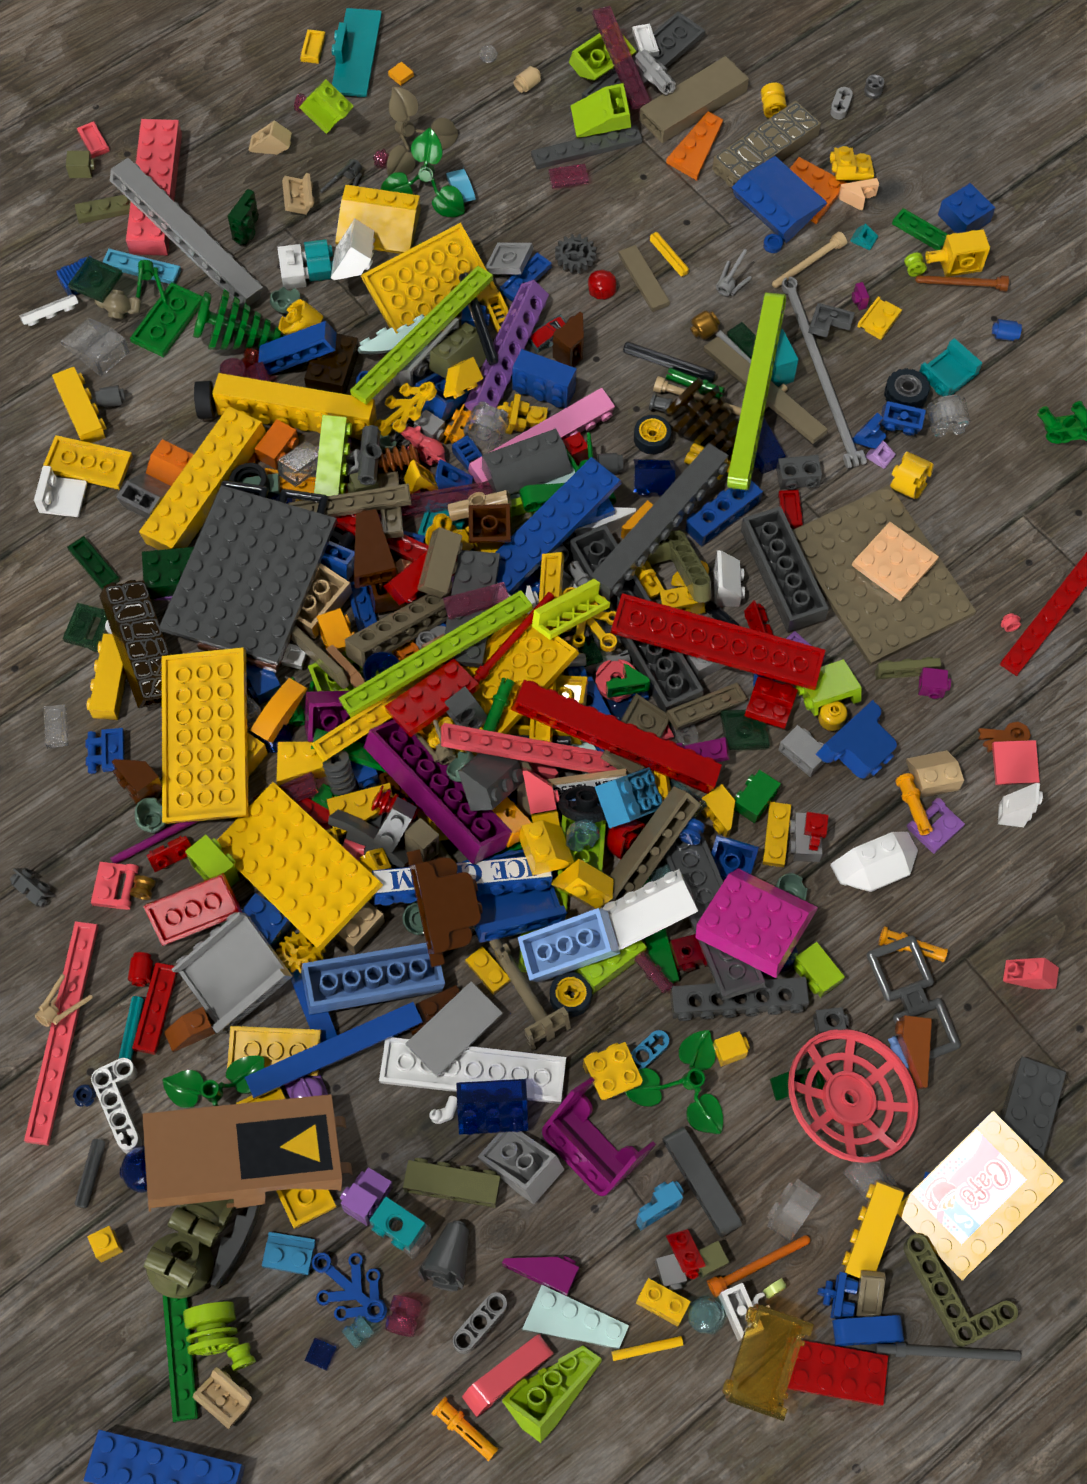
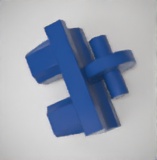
M839 1272V1275H836L834 1290H832L833 1282L826 1281L825 1289L819 1288L817 1292L818 1295L824 1297L823 1305L830 1306L831 1298H833L830 1315L832 1319L853 1317L855 1303L843 1301L844 1293L856 1295L858 1281L847 1277V1273Z

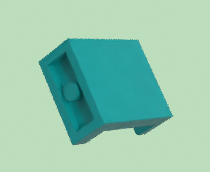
M954 338L949 342L947 349L928 364L926 362L921 364L919 372L926 376L930 386L934 388L937 394L947 399L979 374L982 362Z

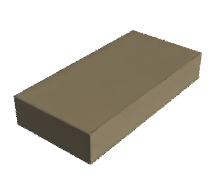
M861 1270L856 1316H881L886 1279L885 1272Z

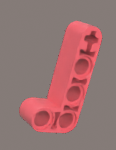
M540 1334L536 1335L473 1383L462 1396L463 1400L476 1417L480 1416L498 1398L552 1357L553 1351Z

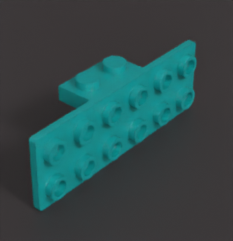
M346 8L344 23L339 22L338 30H335L334 40L336 42L332 44V55H335L336 65L332 85L342 95L367 97L382 16L380 10Z

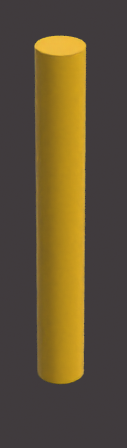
M682 1336L611 1351L612 1359L617 1361L683 1346Z

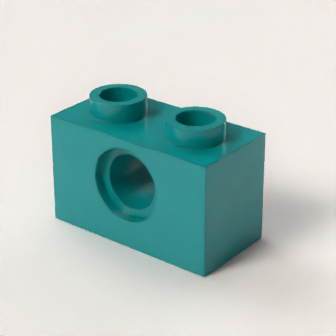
M388 1197L383 1199L369 1220L373 1226L371 1229L373 1232L381 1237L387 1235L393 1239L391 1243L402 1251L404 1248L411 1251L426 1228L425 1222ZM396 1220L403 1223L399 1231H392L390 1229L391 1223Z

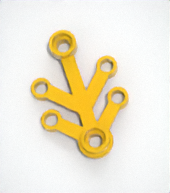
M432 382L423 383L420 387H411L408 383L403 384L400 387V393L405 397L415 395L411 399H396L393 395L386 398L385 405L388 408H400L386 420L379 419L375 422L374 426L378 427L383 437L387 436L392 428L398 433L403 432L408 418L413 421L420 418L425 402L432 400L437 393V389Z
M569 587L562 592V595L575 588ZM593 601V602L590 603L589 605H598V604H597L596 601ZM577 610V613H585V612H586V611H583V610ZM602 611L578 624L576 634L573 635V645L575 647L584 646V632L587 624L600 640V647L603 651L611 652L615 650L617 646L616 636L611 633H605L595 619L604 620L609 625H613L614 620H610L609 617H615L616 612ZM563 618L561 621H570L571 619ZM581 638L582 641L576 642L575 639ZM609 642L612 646H605V643Z

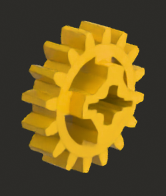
M294 931L290 938L288 936L284 937L285 942H279L280 948L276 950L278 957L292 973L296 969L301 973L302 963L314 962L318 959L323 960L324 956L322 953L326 952L325 947L320 951L313 947L312 943L301 932L296 934Z

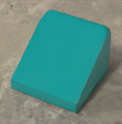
M865 223L856 229L850 241L870 250L878 235Z

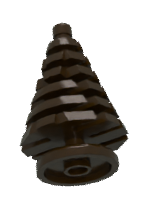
M699 377L665 410L668 415L675 414L682 406L689 410V413L672 430L678 433L696 416L698 421L683 436L689 439L704 425L707 429L694 442L701 444L712 433L715 438L710 444L715 447L721 442L724 446L720 450L724 453L729 451L733 454L736 434L731 438L728 433L737 424L733 420L724 429L720 426L731 414L729 408L716 420L712 418L725 404L724 397H721L708 411L703 409L720 392L718 385L708 392L701 401L697 402L695 400V393L703 386V381Z

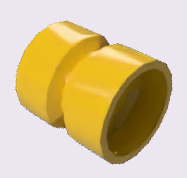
M776 82L769 83L761 89L763 112L767 118L770 119L787 107L783 85Z

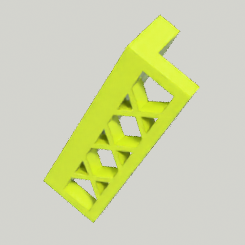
M592 579L535 609L532 627L550 640L610 608V602L599 595L600 582ZM593 601H596V602L599 603L600 605H589V604L592 603ZM577 610L586 611L585 613H574ZM562 618L571 619L570 621H559ZM552 626L556 628L550 631L546 627Z

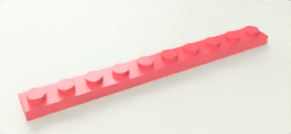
M444 723L441 726L442 747L589 773L618 770L600 758L603 754L602 751Z
M75 921L63 971L65 978L60 985L55 1005L59 1009L58 1015L83 998L98 932L97 924ZM80 1008L61 1019L57 1025L51 1023L24 1141L26 1143L49 1146Z

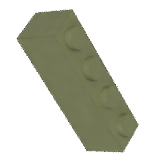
M414 1158V1161L408 1160L403 1190L405 1193L496 1208L501 1178L496 1175L497 1172L491 1170H483V1173L475 1172L474 1168L468 1166H460V1169L452 1168L449 1163L437 1162V1165L429 1164L426 1159Z

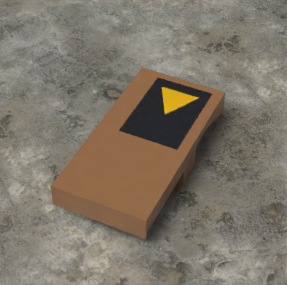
M332 1094L142 1114L149 1212H151V1208L229 1199H234V1203L226 1204L227 1208L236 1207L237 1209L265 1204V1192L285 1189L341 1191L342 1173L353 1175L351 1163H340L336 1127L347 1128L346 1120L343 1116L334 1117Z

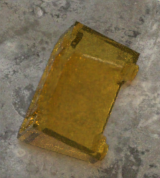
M756 1303L747 1310L745 1320L748 1322L730 1379L725 1380L722 1393L725 1394V1399L730 1403L784 1421L788 1409L783 1407V1398H788L786 1391L800 1346L804 1347L805 1341L801 1339L805 1335L811 1336L814 1324L806 1319Z

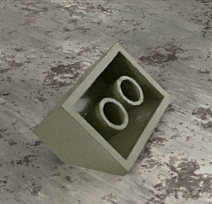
M465 322L430 351L429 369L446 379L448 368L460 361L474 357L479 370H481L486 357L476 328Z

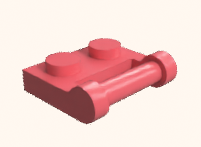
M100 862L91 899L92 906L129 910L131 907L130 890L133 887L134 876L138 874L139 866ZM124 873L126 878L121 899L117 900L121 874Z

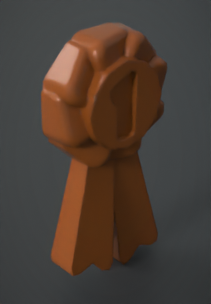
M1021 722L1009 723L1005 730L978 729L980 740L991 739L983 743V746L987 748V753L992 751L993 742L1028 741L1031 736L1029 728Z

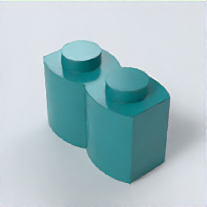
M327 239L304 242L310 282L331 279L333 261H330L329 257L333 256L332 245L327 244Z

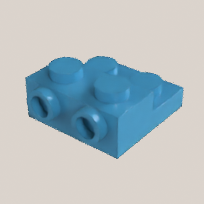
M672 1181L669 1184L663 1182L654 1188L655 1192H653L651 1202L639 1209L640 1212L638 1213L636 1224L640 1231L680 1207L684 1191L677 1181Z

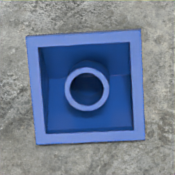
M716 835L711 855L722 880H725L728 874L736 869L751 874L759 847Z

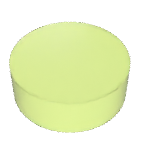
M781 1278L762 1292L766 1298L770 1299L784 1290L787 1285Z

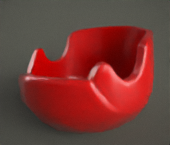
M602 269L591 273L588 278L589 294L596 299L605 300L611 298L617 289L615 276L610 271Z

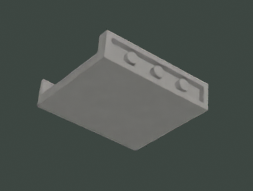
M235 912L228 916L227 922L224 925L213 929L209 934L210 937L205 941L197 943L193 947V951L189 955L179 958L176 962L177 965L171 969L173 972L180 973L215 1022L212 1028L218 1034H226L230 1030V1026L238 1024L293 977L247 913Z

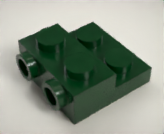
M250 189L245 191L228 214L232 240L237 244L245 246L249 240L254 238L256 232L254 223L259 218L255 193Z

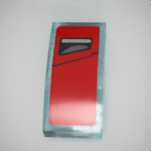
M561 314L532 332V336L528 341L536 353L553 346V333L557 328H561L567 323Z

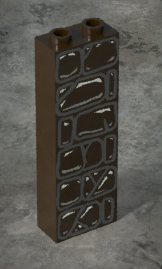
M129 580L123 584H107L104 586L99 597L137 707L143 708L162 704V656L170 655L163 633L159 629L160 625L144 580Z

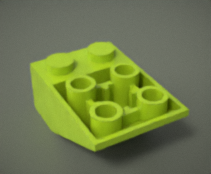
M624 83L606 86L571 105L577 138L631 128Z

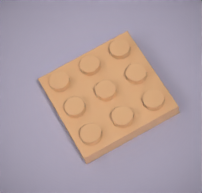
M889 522L853 561L852 566L901 602L938 561L939 556Z

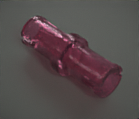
M645 951L636 956L634 961L646 973V978L652 980L663 994L674 986L661 971V966L656 965Z

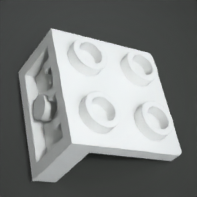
M43 466L34 498L39 513L79 517L87 482L85 480L56 477L51 466Z

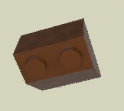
M510 504L469 505V543L511 542Z

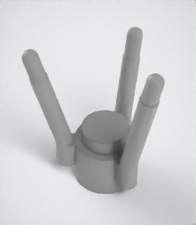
M747 249L742 251L728 276H726L730 261L726 262L721 277L716 284V289L721 295L729 296L731 294L734 296L737 290L752 279L749 276L735 286V280L732 278Z

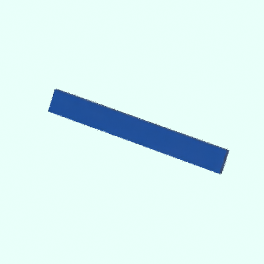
M411 1002L246 1076L245 1080L253 1098L256 1099L423 1023L414 1002Z

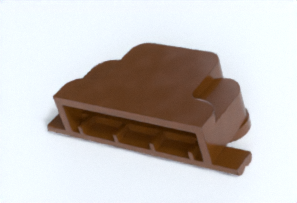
M420 849L409 851L406 853L431 967L443 965L445 962L442 952L468 945L472 939V932L469 927L477 925L480 921V914L483 913L480 901H477L476 892L478 891L477 883L469 873H457V864L451 858L440 857L423 862Z

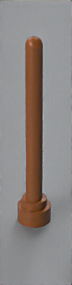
M918 275L915 278L917 283L995 287L999 291H1007L1009 286V276L1002 275L996 277V279Z

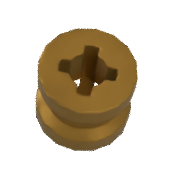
M134 876V887L131 888L130 895L138 899L150 900L152 898L151 890L155 887L156 881L146 876Z

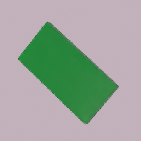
M173 282L164 291L167 302L164 303L162 297H160L130 337L131 343L163 358L197 313L203 296Z

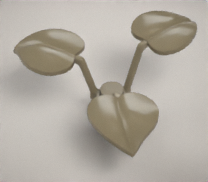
M392 87L389 114L392 119L397 121L395 131L400 135L399 138L402 139L405 147L396 145L390 151L387 161L388 176L395 172H403L408 175L413 171L415 158L411 152H408L409 145L405 137L412 136L414 132L421 134L424 132V130L414 128V125L408 122L410 120L409 116L415 115L418 111V101L411 92L400 87ZM437 118L431 125V128L440 139L443 150L455 143L458 131L449 119Z

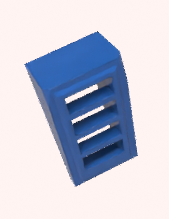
M468 435L452 444V453L467 471L469 469V462L482 457L481 452Z

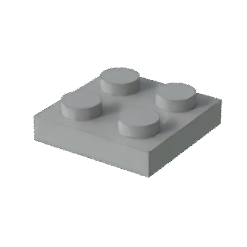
M497 243L485 268L489 273L497 275L522 274L534 250L532 243Z

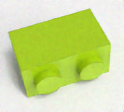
M817 942L797 955L793 962L796 973L800 977H806L809 989L812 993L818 994L820 998L839 986L845 978Z

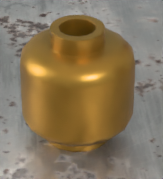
M705 310L692 318L690 330L696 338L699 336L701 339L706 340L718 332L720 322L712 311Z

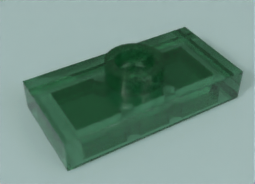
M741 322L727 331V336L752 359L756 335Z
M585 637L584 646L578 647L579 653L586 655V665L584 667L603 662V656L592 637Z

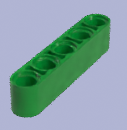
M565 483L524 486L519 490L524 510L526 512H536ZM613 492L608 497L612 505L617 501Z

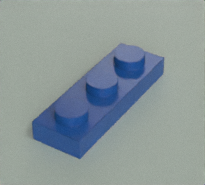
M537 252L527 262L522 274L512 275L499 288V291L513 302L520 285L532 280L537 282L552 268V263Z

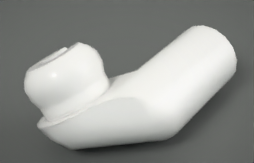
M449 1096L444 1108L431 1110L429 1116L432 1122L442 1124L452 1120L460 1099Z

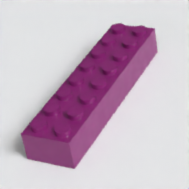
M395 720L369 730L364 748L472 864L506 848L512 831L492 810L471 811L462 782L451 780L446 773L448 764L441 765L440 762L435 763L432 755L415 735L410 737Z

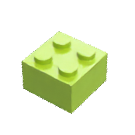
M204 835L185 851L191 866L204 880L222 873L225 874L230 887L240 880L237 874L239 870L234 866L236 864L235 860L228 853L224 855L221 845L215 838L211 840L207 835Z

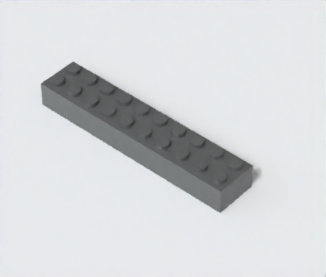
M605 524L570 539L569 553L574 561H579L583 571L590 577L618 544ZM634 574L630 581L626 580L618 595L614 594L610 600L606 599L610 602V608L604 610V612L617 611L622 593L651 601L636 574ZM614 616L609 617L610 620L615 618ZM618 636L625 650H628L630 659L637 671L649 678V692L659 709L666 713L669 709L703 696L704 690L682 653Z

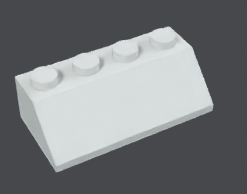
M355 218L335 248L331 279L333 280L361 275L364 270L370 268L373 262L371 258L374 254L372 252L375 238H373L374 230Z
M680 869L668 872L664 877L654 882H648L644 887L628 892L624 897L608 902L601 908L608 911L619 950L698 912L691 889Z

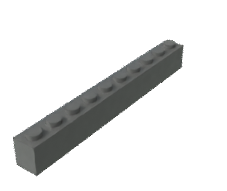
M708 443L590 575V580L596 579L600 582V595L610 600L614 594L618 595L626 580L630 581L633 578L635 570L645 564L649 554L656 552L659 543L669 537L671 529L679 526L683 516L692 511L694 503L697 500L700 501L704 497L706 490L715 485L717 477L727 471L729 455Z

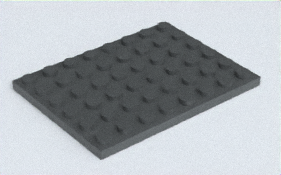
M221 485L159 626L160 631L220 649L244 647L247 657L278 666L335 529L337 519Z

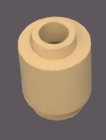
M529 66L516 76L514 86L521 93L529 91L541 81L540 71L535 67Z

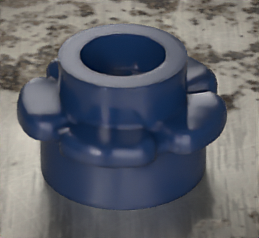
M81 1085L73 1093L74 1102L79 1107L92 1105L96 1097V1091L94 1088H90L89 1085Z

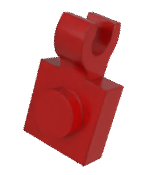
M813 812L806 813L804 835L810 836L809 850L818 851L820 837L826 838L829 815Z

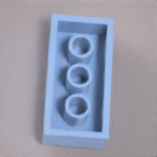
M601 908L517 937L529 980L534 982H542L620 954L608 911Z

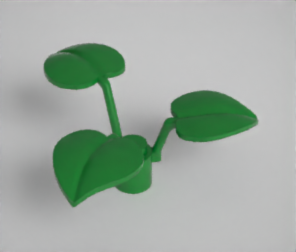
M428 128L417 136L411 145V153L415 160L424 162L418 175L408 182L405 173H392L385 179L380 190L413 194L410 185L418 179L423 182L431 181L437 194L432 200V206L435 211L445 217L460 216L465 213L464 200L460 190L452 185L442 187L440 192L437 189L435 178H433L435 169L431 164H437L441 160L443 149L437 134L432 128Z
M704 1030L688 1036L680 1044L678 1051L679 1059L684 1064H690V1071L685 1073L682 1079L659 1085L660 1078L658 1074L652 1069L642 1068L638 1070L643 1080L642 1084L626 1091L625 1094L631 1101L640 1106L652 1107L661 1101V1089L682 1084L687 1090H695V1102L689 1104L686 1110L687 1121L691 1127L700 1132L720 1134L723 1128V1113L718 1100L707 1093L698 1098L701 1091L700 1086L705 1082V1075L702 1071L711 1068L716 1057L711 1033L709 1030Z
M247 1056L234 1061L226 1071V1078L232 1082L230 1084H224L223 1082L218 1084L214 1080L204 1082L202 1076L197 1071L184 1070L163 1078V1086L171 1101L181 1108L194 1107L198 1103L199 1096H204L213 1106H219L218 1101L223 1096V1088H233L235 1086L239 1093H251L245 1077L263 1069L265 1059L262 1056Z

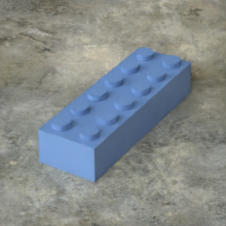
M426 943L302 963L301 969L309 1015L442 992L445 985L441 965L431 967Z

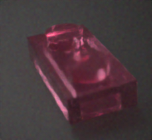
M585 163L548 169L552 189L589 183Z

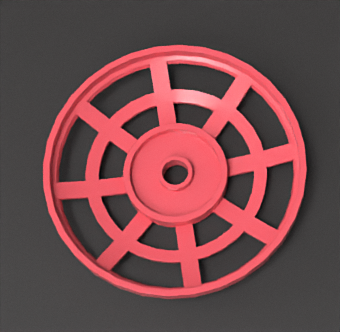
M829 1030L810 1039L793 1059L788 1079L789 1098L792 1109L807 1135L824 1150L851 1162H877L899 1151L910 1139L918 1118L917 1092L903 1062L881 1041L855 1030ZM827 1040H846L845 1053H833L821 1058L815 1045ZM855 1042L872 1048L887 1062L877 1069L867 1060L854 1055ZM808 1051L815 1064L808 1072L804 1085L794 1081V1077L800 1060ZM833 1061H844L843 1071L834 1075L826 1066L827 1063ZM853 1063L862 1066L871 1075L865 1079L861 1075L852 1072ZM892 1069L898 1074L903 1084L907 1103L894 1102L891 1089L884 1078V1075ZM818 1070L827 1081L823 1090L811 1087L813 1078ZM877 1081L883 1090L885 1101L876 1100L872 1085ZM795 1091L805 1094L808 1110L814 1119V1122L808 1125L798 1107ZM845 1094L852 1096L853 1104L845 1099ZM812 1097L822 1099L826 1112L820 1117L814 1108ZM875 1110L886 1111L880 1128L870 1120ZM894 1112H907L904 1131L897 1142H894L885 1132L891 1125ZM831 1119L842 1124L844 1136L834 1132L826 1124ZM863 1124L872 1133V1135L864 1138H854L853 1126ZM822 1129L832 1138L845 1143L847 1154L831 1147L816 1132ZM878 1139L889 1148L885 1152L874 1156L858 1157L855 1145L868 1144Z

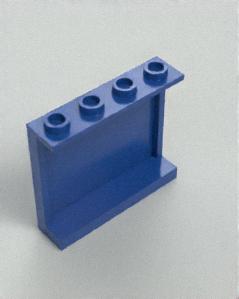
M523 849L517 851L508 850L503 854L491 855L483 860L522 857L525 854ZM553 885L542 891L533 889L525 890L521 893L512 891L503 892L499 895L482 894L477 897V901H480L483 913L480 914V921L477 925H474L479 943L542 929L565 920L567 912L564 905L560 906Z

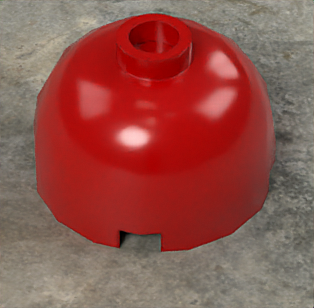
M635 819L612 828L608 827L607 846L610 852L617 858L622 859L646 825L640 820Z

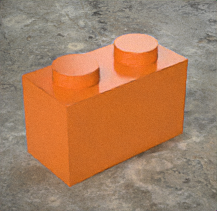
M276 419L254 448L256 458L277 470L280 464L285 463L290 451L297 447L299 443L297 430Z

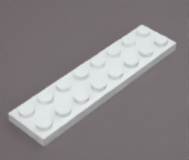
M391 1037L385 1040L379 1083L561 1104L566 1057L469 1046L447 1069L436 1077L406 1046L405 1043L410 1039Z

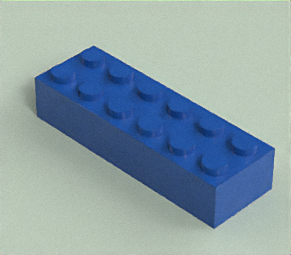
M98 1430L83 1481L92 1484H241L245 1466Z

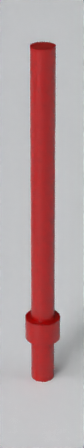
M548 592L483 666H479L473 676L478 684L490 675L489 671L532 624L534 610L555 598L552 593Z

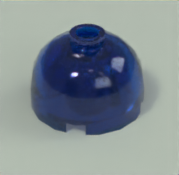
M144 1145L131 1149L124 1156L120 1167V1176L127 1187L138 1193L147 1192Z

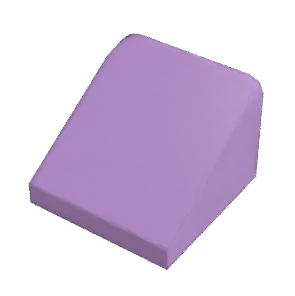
M883 440L876 449L871 448L865 457L884 469L896 454Z

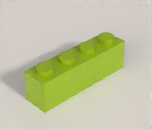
M322 415L314 489L316 494L333 496L345 494L346 484L343 483L344 475L347 476L348 464L345 463L346 455L349 456L350 453L348 435L352 434V423H350L347 417Z

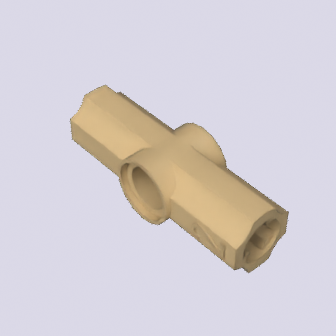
M508 490L485 495L483 492H476L470 495L467 500L448 504V511L451 520L456 521L469 518V505L510 504V507H512V502Z

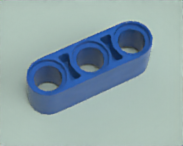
M899 1315L845 1318L832 1321L835 1346L885 1344L904 1341L902 1320Z

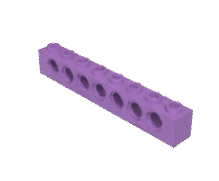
M535 280L520 285L493 342L499 361L497 364L490 366L485 359L480 370L484 379L477 382L478 386L471 389L467 397L465 407L472 411L479 420L490 418L496 413V408L504 396L506 386L511 381L512 367L521 349L525 350L526 343L532 336V330L539 321V315L546 306L549 294Z

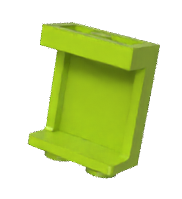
M327 79L311 92L299 106L326 134L340 119H344L354 107Z
M844 659L821 666L815 690L795 685V688L798 689L797 694L799 696L802 695L806 709L811 710L814 716L818 715L819 707L848 697L853 704L861 702V686Z

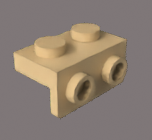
M306 173L303 179L284 176L282 183L285 211L307 215L309 209L314 205V196H312L313 182L310 179V174Z
M217 1367L193 1395V1398L228 1429L248 1410L252 1401V1397L244 1387H239L232 1381L231 1376L227 1372L221 1371Z

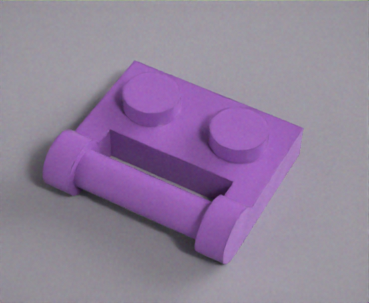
M936 798L925 811L928 820L936 812L942 815L931 825L933 831L930 834L920 835L915 821L907 824L908 830L933 854L965 825L946 807L940 798Z

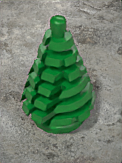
M225 289L222 293L217 313L209 310L211 293L204 292L193 332L194 338H200L205 324H212L213 328L208 349H214L221 327H224L220 350L227 349L233 330L236 331L233 350L240 348L244 334L248 335L245 349L252 348L255 337L259 338V348L266 341H273L286 336L281 334L278 326H275L274 331H271V321L265 319L262 328L258 327L261 314L257 311L253 315L251 324H248L250 307L246 303L244 304L240 320H236L240 299L235 296L228 317H225L224 314L230 293Z

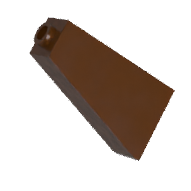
M364 510L356 513L355 589L390 581L396 576V567L377 510Z

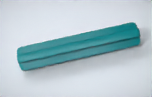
M133 996L131 998L119 1059L128 1058L132 1061L134 1052L132 1047L144 1006V999L142 997Z

